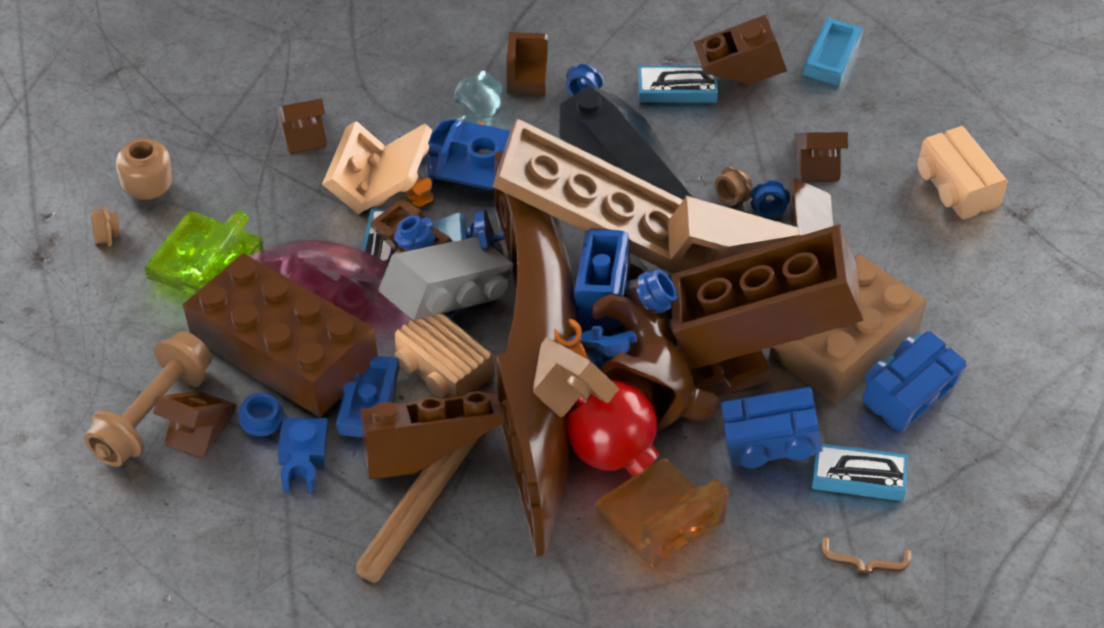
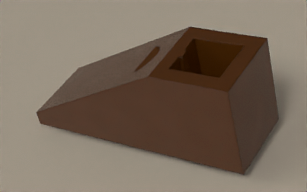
M474 391L460 397L444 399L426 397L419 402L402 404L383 402L373 407L361 408L363 455L369 479L415 474L503 424L504 414L496 392Z

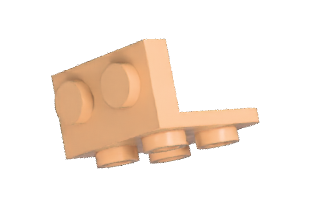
M355 121L345 128L322 185L357 214L372 206H381L392 195L400 191L404 193L416 183L419 176L417 170L421 159L429 150L428 141L432 129L428 125L423 124L385 146Z

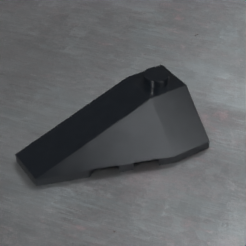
M589 86L560 104L559 138L562 141L682 200L686 196L695 198L645 117L621 98Z

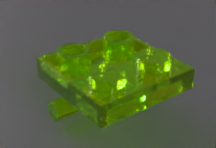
M189 210L144 266L146 277L193 296L242 253L256 259L264 249L263 240L260 236L242 230L249 222V217L241 210H235L226 223Z

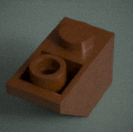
M767 14L693 42L705 74L751 85L787 71Z

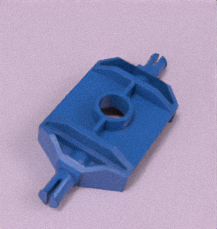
M457 119L440 121L431 133L428 141L429 150L422 158L426 177L432 181L431 189L434 188V180L436 178L494 191V187H492L494 183V152L504 151L510 130ZM480 149L492 151V153L487 155L476 154Z

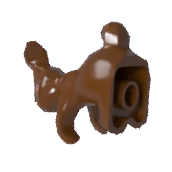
M631 263L629 282L624 296L608 295L599 299L592 307V316L596 320L605 316L617 319L627 331H634L637 342H629L630 349L625 354L619 352L612 356L601 367L600 371L609 379L631 383L645 393L656 412L657 432L662 431L681 417L690 421L706 420L713 417L719 407L718 395L710 388H698L695 386L691 366L683 351L677 347V341L673 334L671 323L672 303L671 308L664 313H659L654 309H647L637 294V287H639L638 277L647 270ZM584 347L585 352H587L590 348Z

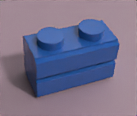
M589 229L585 231L574 291L577 323L582 328L601 326L604 329H617L621 327V323L617 319L609 316L597 320L593 318L592 307L599 299L605 296H624L631 268L629 233L624 230Z
M932 331L925 332L916 341L911 337L905 339L893 354L894 359L886 364L882 360L871 368L864 379L868 384L862 396L863 403L877 415H882L883 420L897 433H902L959 383L967 367L966 360L952 348H946V343Z
M811 387L721 402L732 467L742 465L746 468H757L764 465L767 461L781 458L804 460L813 453L823 451Z

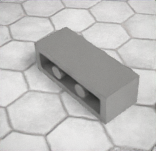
M478 236L392 254L378 291L410 318L417 320L500 299L508 287V277L514 264L492 246L482 250Z

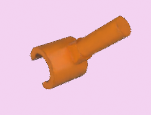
M419 175L416 183L406 191L409 201L415 207L420 208L434 200L433 194L429 191L432 188L431 179L428 177L422 178Z
M569 319L570 326L577 334L571 341L562 340L556 328L554 329L555 342L590 360L580 342L581 328L576 321Z

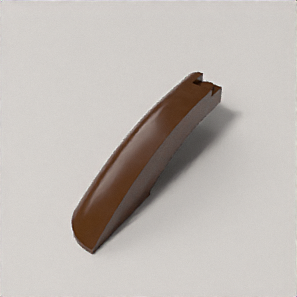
M504 151L494 152V179ZM494 188L495 213L501 232L504 231L506 234V239L503 241L508 258L514 264L512 275L516 295L514 317L506 353L497 354V397L504 414V423L501 424L533 549L535 556H541L546 553L565 491L573 449L568 440V412L563 417H559L535 395L533 387L540 347L545 338L548 337L555 341V328L560 338L564 341L577 335L569 324V319L577 322L574 286L567 248L558 218Z

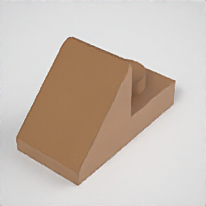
M548 337L541 343L533 390L535 395L559 417H563L580 396L587 400L592 394L602 401L609 403L618 392L619 388L590 360Z

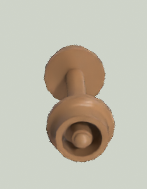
M180 331L169 340L164 339L157 343L154 349L155 357L163 370L121 417L107 410H98L93 414L91 418L92 426L85 434L84 441L89 450L98 459L110 466L119 467L128 458L140 456L144 450V443L135 427L156 405L158 396H164L176 381L192 387L200 386L206 378L205 370L212 362V354L208 347L195 335Z

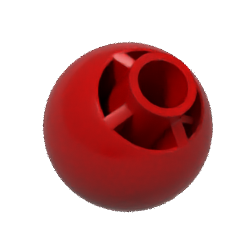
M610 379L619 390L609 403L591 394L587 400L580 396L570 408L567 420L568 440L576 455L591 467L603 471H616L624 467L633 477L646 470L659 456V451L653 446V441L657 434V416L651 401L642 390L631 383Z

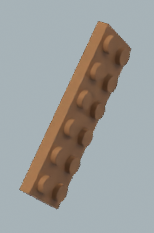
M520 119L516 120L510 130L492 187L583 231H588L589 229L624 230L629 233V251L631 254L672 274L694 268L670 261L668 220L682 203V199Z

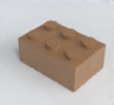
M860 253L854 259L857 265L863 321L844 328L812 335L801 340L773 346L770 348L769 354L770 357L835 405L865 381L867 373L875 364L881 360L883 362L887 360L908 337L913 338L919 333L927 302L926 299Z

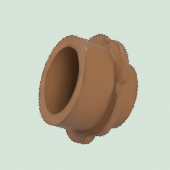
M733 167L724 168L721 172L722 175L716 178L714 184L718 197L729 206H734L739 202L741 204L745 203V201L751 198V178L743 170H734Z
M106 205L103 206L102 210L91 211L94 243H107L108 247L112 246V238L120 237L117 212L109 213Z

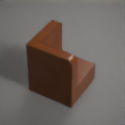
M509 32L506 60L507 93L546 94L547 34Z

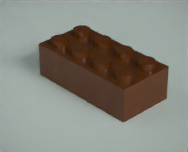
M840 224L672 274V283L677 292V299L672 302L673 334L686 356L691 370L717 364L745 354L759 352L763 349L794 340H801L833 329L844 328L863 321L857 265Z
M245 253L237 257L182 304L190 334L199 338L208 347L209 351L318 417L324 415L344 396L343 387L349 381L355 382L354 376L358 372L361 377L371 368L369 362L375 356H378L374 328L371 325Z

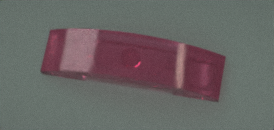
M295 240L279 243L250 255V257L282 275H288L306 264L366 282L364 299L398 308L378 291L388 263L360 249L322 240Z

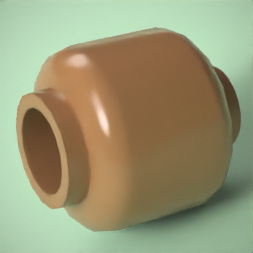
M138 138L122 147L117 154L116 168L119 183L127 195L140 200H151L160 197L169 190L173 182L170 155L166 147L161 143L146 138Z

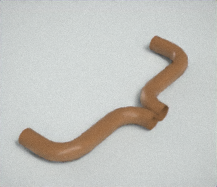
M824 537L822 540V552L826 557L836 561L854 563L857 565L859 573L871 574L874 567L902 570L911 561V550H905L904 560L900 563L873 560L865 567L862 560L858 557L831 552L829 550V538Z

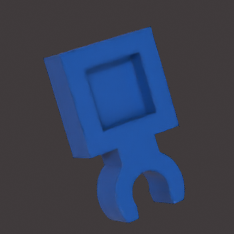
M282 417L278 461L279 465H284L281 469V482L284 491H290L292 479L299 476L306 478L308 492L315 490L317 478L314 466H325L329 433L328 419Z

